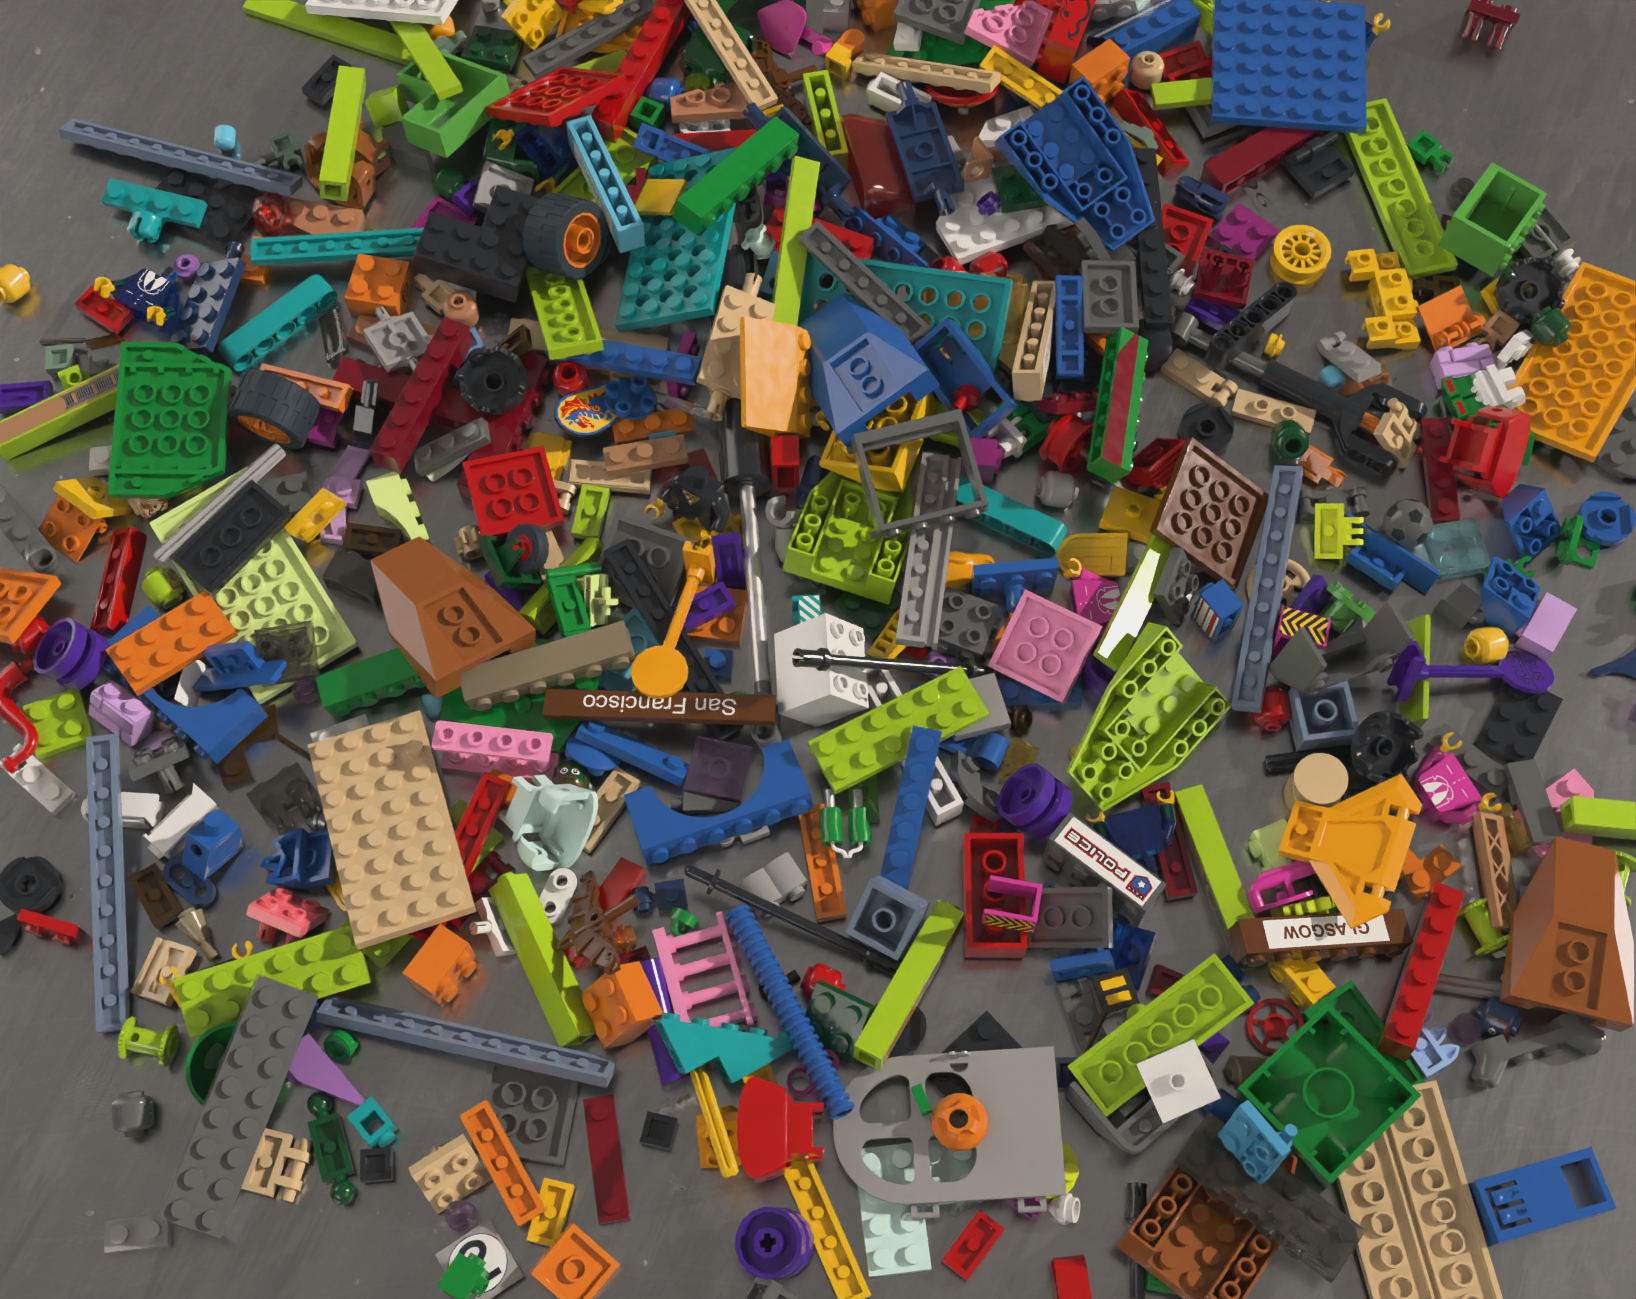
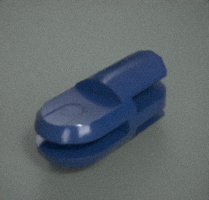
M1189 176L1180 177L1177 181L1178 184L1175 185L1176 194L1191 202L1195 208L1216 220H1220L1222 212L1227 206L1226 203L1229 202L1231 197L1207 183H1201Z
M813 455L807 460L795 496L794 504L797 509L804 508L810 491L831 472L820 467V456Z

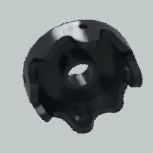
M1529 257L1518 259L1508 265L1501 273L1496 285V300L1500 310L1520 324H1532L1531 318L1548 306L1551 309L1559 308L1562 310L1565 305V300L1562 296L1565 280L1556 272L1554 268L1556 263L1546 258ZM1526 284H1530L1533 289L1530 298H1526L1523 294V288Z
M500 346L490 349H473L468 354L465 364L459 370L458 377L462 397L474 410L487 416L505 415L515 410L522 403L528 391L529 379L523 363L516 354ZM494 376L500 377L502 383L497 389L488 388L490 378Z
M1378 711L1369 715L1357 728L1351 744V758L1356 771L1365 779L1378 784L1399 774H1402L1405 780L1408 781L1407 770L1419 759L1414 743L1415 740L1423 738V731L1409 721L1407 716L1392 711ZM1383 740H1385V747L1383 751L1380 753V743Z

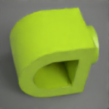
M78 364L57 372L65 390L91 378L88 370L83 372Z

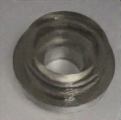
M1459 178L1451 184L1449 189L1450 195L1455 201L1462 203L1475 184L1471 179Z

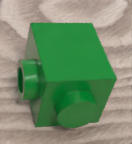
M458 1252L437 1284V1287L453 1299H475L476 1296L478 1298L481 1297L490 1282L488 1280L490 1273L483 1268L486 1262L471 1252L468 1257Z

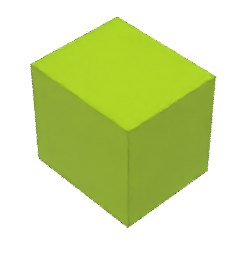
M400 84L372 92L365 101L375 128L401 121V117L410 110Z

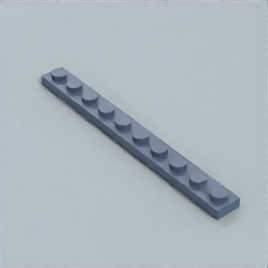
M74 118L59 128L60 138L75 144H85L99 150L105 149L117 152L119 155L137 157L142 161H152L166 167H176L190 173L196 172L208 175L210 178L228 180L234 184H243L255 187L257 190L275 192L281 196H292L303 186V176Z
M1274 466L1231 702L1232 710L1257 713L1262 711L1303 477L1302 466Z
M116 734L86 737L96 1033L121 1031L125 1021L130 1018L119 736Z
M328 995L316 1012V1022L412 1043L418 1046L434 1048L475 1059L588 1083L594 1086L607 1088L616 1070L617 1059L334 995Z

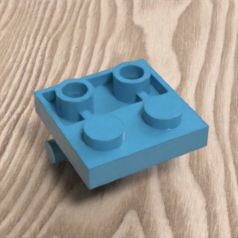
M1247 1100L1239 1105L1218 1134V1137L1222 1140L1226 1149L1232 1152L1240 1161L1247 1174L1261 1185L1271 1177L1290 1153L1292 1139L1298 1131L1294 1125L1288 1124L1282 1132L1276 1133L1251 1102Z

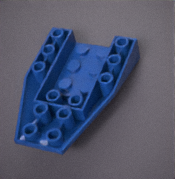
M1084 76L1063 90L1056 99L1024 122L1020 121L1004 132L994 143L1048 205L1074 224L1084 217L1096 231L1103 245L1112 252L1155 221L1131 142Z
M843 293L799 324V327L808 331L811 341L810 348L808 349L811 365V374L809 375L811 393L834 432L847 448L852 447L850 441L853 434L869 431L865 423L910 391L918 402L940 386L900 328Z

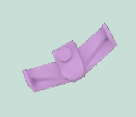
M347 446L330 476L321 482L319 491L322 488L330 491L337 497H341L347 506L320 532L319 542L336 545L343 544L346 533V508L357 509L363 483L356 478L369 456L372 455L370 450Z

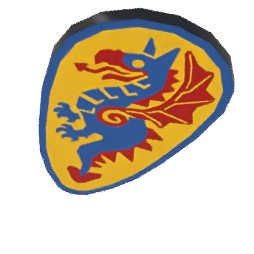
M606 385L564 396L557 402L554 409V417L558 426L570 435L583 438L599 435L621 418L611 413L604 403Z

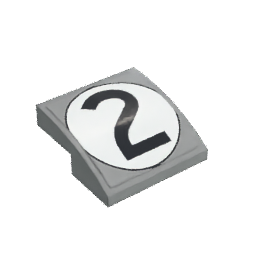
M490 1219L435 1254L444 1272L447 1271L458 1252L466 1257L471 1252L486 1262L483 1268L490 1273L488 1277L490 1282L483 1295L479 1298L476 1296L475 1299H491L524 1277Z

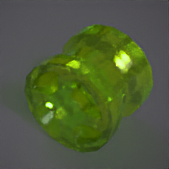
M703 73L690 74L685 80L686 92L701 89L702 91L709 90L710 80L708 76Z

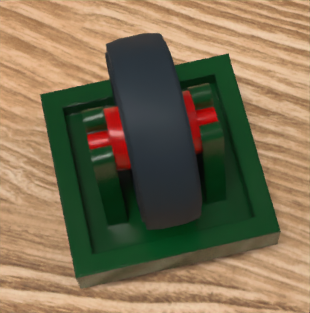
M519 524L512 528L507 537L484 535L478 540L483 556L498 588L538 591L542 587L544 582L539 570L546 563L549 554L547 535L542 528L534 524Z

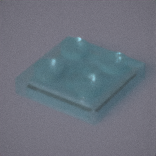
M1476 518L1433 525L1432 533L1424 542L1431 566L1440 572L1436 580L1482 572L1481 568L1489 566L1491 562Z

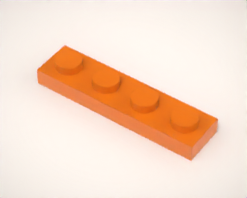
M262 363L259 369L282 376L298 384L316 397L321 408L344 413L354 391L349 384Z
M825 803L813 805L814 809L798 815L817 922L846 918L847 913L835 851L831 847L821 845L819 810L825 807Z
M486 1099L459 1115L517 1226L520 1227L547 1211L489 1101Z

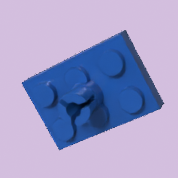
M1047 558L973 565L969 587L970 595L983 600L992 599L994 596H1006L1007 612L1014 613L1025 589L1036 595H1044L1049 591H1053L1059 569L1058 559Z

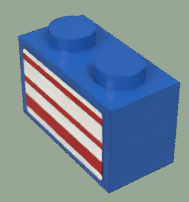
M1223 579L1216 584L1211 582L1199 591L1200 596L1194 603L1195 608L1191 616L1212 642L1234 628L1244 606Z

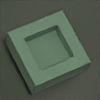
M73 344L45 346V370L48 375L57 374V372L75 365L76 349Z

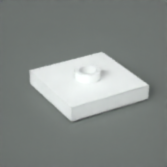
M1194 1039L1136 1064L1163 1123L1221 1099Z

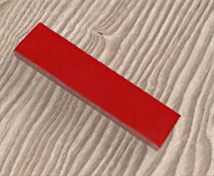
M1121 90L1112 101V105L1124 121L1130 125L1133 123L1139 127L1146 126L1154 133L1153 138L1158 145L1156 154L1163 158L1157 166L1160 174L1166 176L1187 167L1190 164L1189 160L1139 90Z
M756 129L669 135L717 152L741 146L756 133Z
M134 527L113 531L90 626L91 630L99 634L115 635L128 623L147 541V535Z
M623 857L619 859L599 887L598 901L604 912L631 895V890L636 888L646 874L642 866ZM575 946L563 949L568 963L578 969L586 957L579 958L575 954Z

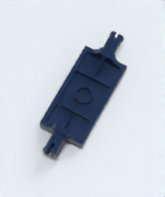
M905 80L906 87L903 81H900L896 84V90L901 100L900 107L895 111L886 113V122L913 201L917 203L935 198L940 216H946L945 209L948 215H951L956 209L950 195L964 192L965 185L936 103L925 104L915 96L911 81Z
M750 103L746 107L749 112L744 109L743 115L757 128L756 132L776 116L800 134L797 142L798 150L793 157L798 156L820 162L815 196L821 204V210L813 211V213L817 217H823L831 208L842 222L848 221L851 218L849 213L853 215L855 210L841 197V194L853 180V177L787 107H781L776 115L767 117L758 108L756 103ZM792 158L784 160L776 171L785 183L787 177L790 176Z
M229 242L223 260L201 263L197 269V275L192 288L188 293L184 309L180 314L175 332L171 337L172 343H179L185 346L186 349L206 357L207 353H213L246 265L241 260L242 254L245 251V247L241 243Z

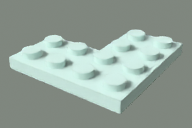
M930 1140L931 1177L937 1182H955L964 1179L975 1165L977 1157L976 1147L967 1151H953L941 1145L938 1140ZM913 1143L862 1148L863 1162L882 1179L901 1185L909 1184L914 1180ZM857 1185L869 1278L931 1271L925 1219H911V1204H895L880 1200L868 1194ZM944 1202V1203H939V1205H941V1204H949V1203H957V1202ZM933 1204L917 1205L918 1212H924V1206H933Z

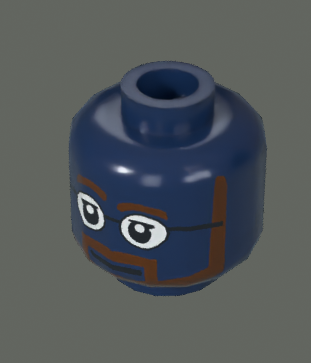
M1492 996L1487 1003L1481 1001L1475 1014V1018L1480 1019L1479 1029L1493 1037L1503 1034L1506 1040L1510 1036L1515 1038L1524 1019V1015L1520 1014V1007L1499 1002V996Z

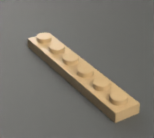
M684 0L748 103H756L760 110L777 104L778 97L717 1Z
M862 52L852 62V71L862 73L865 76H878L880 72H883L897 79L910 80L911 83L923 82L935 87L949 86L956 90H975L980 94L991 93L1001 82L1000 72L869 52Z

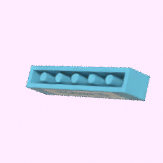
M591 115L567 121L568 144L597 205L603 210L609 231L619 252L622 253L645 246L643 222Z

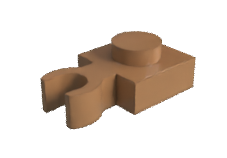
M1498 309L1481 330V333L1486 337L1481 338L1477 344H1489L1492 353L1495 343L1503 347L1519 328L1520 323Z

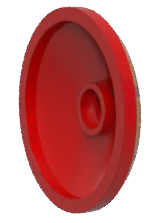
M925 83L926 93L930 94L933 100L949 107L961 109L974 107L990 100L1001 88V83H999L991 93L980 94L975 90H956L949 86L935 87Z

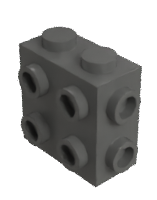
M947 586L943 598L937 650L933 649V647L931 649L940 654L948 653L956 656L961 662L965 658H973L978 665L982 656L988 657L993 644L988 639L991 632H997L1002 617L997 616L1000 606Z

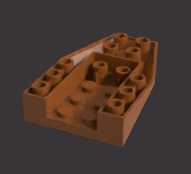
M420 536L370 560L390 637L435 699L460 687L461 674L503 652L506 655H510L535 647L536 629L487 582Z
M1558 836L1554 837L1512 914L1499 1002L1526 1009L1539 1005L1591 1018L1590 1025L1618 1032L1634 1026V941L1615 850Z
M1218 1137L1173 1167L1117 1247L1183 1299H1246L1281 1244L1298 1158L1289 1153L1271 1177L1259 1185L1253 1177L1247 1174L1240 1161L1232 1152L1226 1149L1222 1140Z

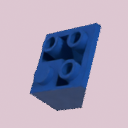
M1519 484L1502 499L1504 520L1520 558L1530 556L1533 560L1561 533V526L1545 488ZM1532 560L1527 561L1524 564L1528 565Z
M1496 555L1491 559L1481 587L1485 620L1490 626L1500 628L1507 638H1510L1531 619L1541 587L1533 579L1526 577L1509 562L1503 561Z

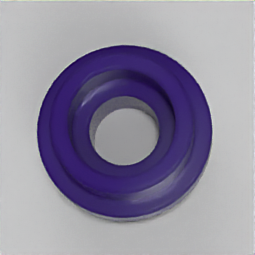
M992 191L984 194L976 204L980 215L988 214L990 216L1000 208L999 202L1001 197Z

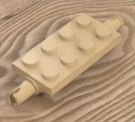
M754 273L746 274L742 291L728 285L724 287L696 382L707 386L710 391L711 398L705 416L710 419L712 414H714V421L722 420L727 400L730 398L741 399L740 317L772 321L776 304L757 297L762 278L757 275L756 280L753 281Z

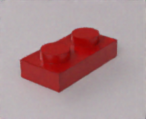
M91 285L74 305L79 311L117 335L134 317L132 311L111 297H102L100 295L101 291H95L94 286Z
M21 909L17 918L25 926L24 931L42 937L43 933L53 935V940L67 945L71 941L82 943L86 934L77 924Z
M979 1209L941 1262L967 1281L1005 1229Z

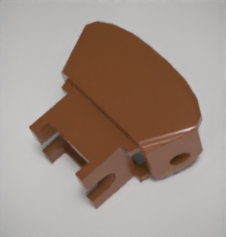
M360 120L347 201L332 200L342 207L360 210L366 208L376 190L375 177L391 166L390 157L387 154L378 159L379 155L389 148V141L383 139L378 143L362 131L364 128L362 120ZM321 132L312 136L304 145L306 176L319 191V177L327 132Z

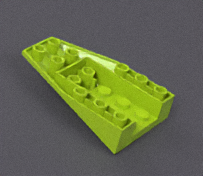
M831 471L809 493L787 547L782 571L889 605L910 544L912 529L902 530L901 535L893 538H885V535H882L879 538L871 539L869 533L875 532L862 483ZM911 474L903 492L874 488L884 524L914 516Z
M1148 622L1106 688L1066 771L1100 811H1106L1176 769L1231 708V703L1218 687L1204 683L1180 655L1179 650L1183 645L1167 626Z

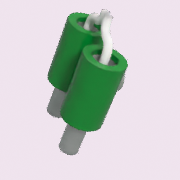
M826 789L824 790L825 807L819 810L821 845L831 847L833 851L841 853L844 859H851L853 853H857L863 847L872 844L870 810L863 807L862 790H853V808L848 810L850 845L858 848L851 849L847 855L845 850L836 847L843 844L841 809L835 807L833 790Z

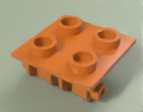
M1461 285L1417 306L1436 352L1440 348L1447 346L1453 348L1481 334L1480 329L1485 324V318L1482 315H1473Z
M58 494L38 530L49 544L78 563L94 533H104L108 528V524L104 518L91 519Z

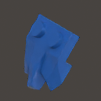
M303 828L282 833L272 842V846L277 849V853L265 857L260 865L261 868L274 871L267 877L265 882L269 885L313 889L335 883L337 866L328 828L308 833Z

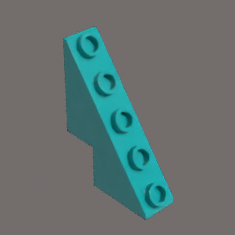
M662 1012L661 1018L653 1020L679 1073H688L713 1059L724 1083H734L790 1052L795 1045L790 1043V1035L779 1032L778 1038L767 1036L768 1030L750 1027L748 1033L738 1031L739 1025L721 1022L720 1028L709 1026L710 1020L692 1017L691 1023L680 1021V1015L665 1012Z

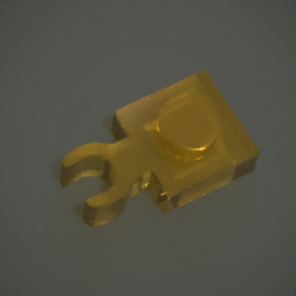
M1014 736L1001 762L1002 765L1008 768L1002 771L998 783L1001 785L1005 777H1010L1025 765L1033 764L1040 748Z
M1509 803L1503 804L1498 812H1494V814L1503 816L1508 848L1514 858L1526 853L1533 845L1520 819H1515L1511 805Z

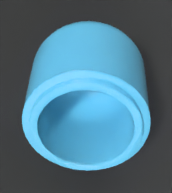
M219 125L215 128L214 144L219 150L230 151L235 147V129L229 125Z
M1333 365L1324 367L1318 376L1319 381L1323 385L1335 391L1339 390L1346 383V378Z
M432 693L422 695L421 700L425 716L430 719L440 718L439 712L442 707L443 696L435 699Z

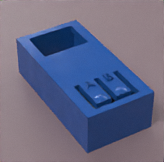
M945 318L913 346L940 386L933 391L948 411H952L951 406L954 403L953 396L955 391L966 384L976 387L980 392V396L993 387L1005 402L978 426L967 412L962 411L969 438H982L1020 406L955 321ZM948 333H951L957 340V342L961 345V347L964 349L966 354L964 355V353L961 351V349L950 336L947 339H945L940 345L953 360V365L949 362V360L942 353L939 347H936L933 351H931L928 354V356L931 358L934 364L941 371L942 374L939 375L937 371L934 369V367L931 365V363L924 356V354L928 350H930L935 344H937L942 338H944Z
M1592 1147L1481 1178L1468 1184L1487 1247L1595 1217L1616 1209ZM1574 1162L1578 1165L1593 1205L1577 1209L1561 1166ZM1514 1181L1515 1185L1489 1193L1494 1207L1520 1199L1522 1201V1204L1496 1211L1501 1225H1506L1526 1218L1530 1222L1501 1231L1485 1189Z

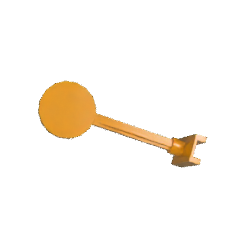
M685 541L682 551L687 581L662 646L645 649L637 655L632 663L631 678L633 684L643 695L650 698H666L681 690L687 681L688 666L686 660L678 650H675L698 584L714 585L717 574L713 546L707 545L705 552L692 549L691 541Z

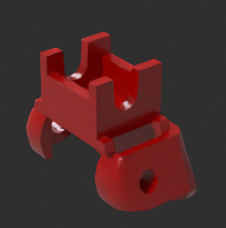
M1491 406L1481 408L1477 411L1476 416H1468L1467 421L1452 418L1450 424H1454L1455 428L1446 457L1440 456L1439 461L1453 464V470L1459 472L1458 479L1467 487L1501 499L1505 498L1512 489L1525 454L1531 427L1529 413L1506 407ZM1491 419L1500 421V423H1496L1495 429L1487 427ZM1475 471L1482 472L1481 478L1474 476Z
M756 1076L748 1079L739 1099L737 1143L742 1168L747 1176L754 1179V1183L768 1181L785 1174L786 1168L791 1167V1161L823 1160L824 1147H813V1117H822L824 1103H792V1096L786 1095V1088Z

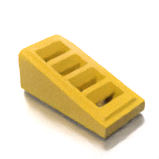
M900 608L894 613L866 653L868 657L894 659L907 647L895 644Z

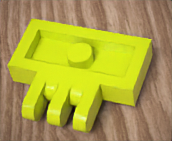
M1315 503L1314 559H1343L1344 545H1363V539H1352V534H1363V528H1352V523H1364V517H1344V503Z
M1329 895L1277 906L1270 910L1272 917L1304 915L1306 913L1326 914L1329 913L1328 909L1335 907V904Z

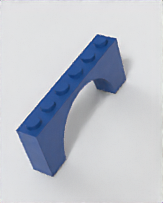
M147 605L107 641L108 647L161 616ZM107 654L102 667L112 676L115 673L119 674L121 678L118 681L129 692H132L133 689ZM156 685L137 696L149 708L154 706L158 710L155 715L166 726L172 723L177 727L174 732L186 743L191 740L195 744L193 750L202 759L206 760L209 757L216 764L268 717L261 705L241 687L219 702L200 707H185L170 703L159 696Z
M789 739L761 748L764 758V772L758 788L746 802L725 814L712 817H692L680 814L663 804L654 793L652 786L623 795L647 866L654 863H662L668 858L680 854L691 853L709 844L720 843L724 839L739 834H747L753 829L765 825H773L779 820L794 815H802L814 809L810 789Z

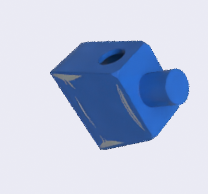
M221 810L208 813L205 819L187 834L182 864L204 881L245 847L238 823Z

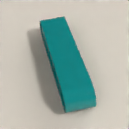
M319 274L312 275L225 338L218 347V353L235 371H243L333 305L337 300L338 293Z
M963 475L959 477L956 506L975 502L969 479ZM983 485L988 502V510L970 519L1044 554L1055 555L1068 532L1067 527L1063 523Z

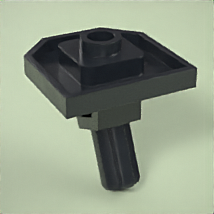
M364 379L361 403H351L337 424L336 434L344 445L370 450L390 412L381 410V405H377L379 381Z

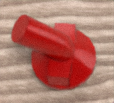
M967 384L959 387L953 396L954 403L951 406V410L961 409L965 412L975 410L981 400L978 389L973 385Z

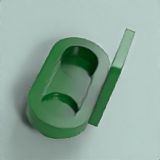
M1576 514L1571 518L1566 517L1563 521L1560 532L1565 534V540H1559L1554 552V556L1558 557L1561 564L1568 566L1570 562L1588 568H1594L1596 565L1600 544L1580 537L1584 516ZM1578 546L1589 548L1591 557L1587 559L1579 557L1576 548Z

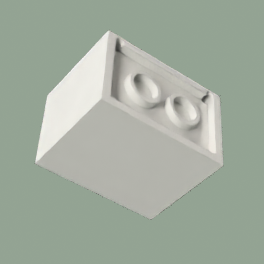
M824 613L774 634L778 714L818 727L869 708L865 668L830 666L827 671H818L816 668L795 667L792 663V658L803 659L800 656L793 655L796 648L806 650L827 648L833 655L865 657L863 628Z

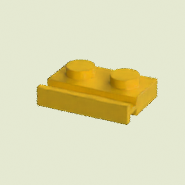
M322 488L284 528L290 535L310 543L347 504L341 497H337L335 494Z

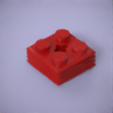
M1157 437L1132 458L1133 467L1126 477L1130 479L1129 483L1140 484L1142 487L1155 486L1156 489L1167 486L1185 440Z

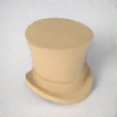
M1314 753L1303 758L1297 764L1295 771L1290 775L1284 787V802L1289 812H1292L1295 800L1327 808L1340 803L1341 796L1348 787V773L1345 766L1336 757L1324 753Z

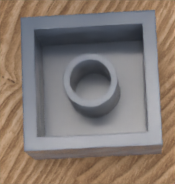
M1348 680L1326 687L1322 692L1315 695L1303 693L1291 687L1288 692L1292 715L1289 723L1296 752L1352 744L1353 736L1359 725Z
M878 875L869 880L845 933L898 961L907 954L931 902Z

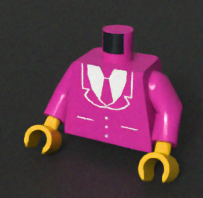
M1071 558L1063 563V566L1069 568L1063 572V577L1065 579L1071 577L1075 579L1072 580L1069 589L1072 612L1103 626L1098 635L1100 636L1104 633L1122 597L1119 593L1118 584L1115 581H1109L1082 568L1077 559Z
M1450 732L1443 737L1442 745L1435 746L1422 758L1414 773L1415 782L1412 784L1411 789L1422 803L1421 811L1424 810L1430 820L1437 821L1441 819L1444 823L1464 825L1474 820L1473 813L1486 810L1498 812L1502 805L1499 803L1489 807L1488 801L1497 795L1487 793L1481 797L1453 753L1448 755L1447 752L1449 750H1457L1462 745L1461 740L1453 747L1448 744V738L1454 734Z

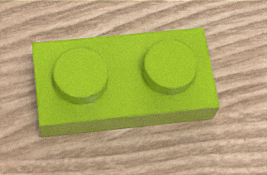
M582 484L571 530L573 538L586 539L587 537L600 539L610 496L609 488Z

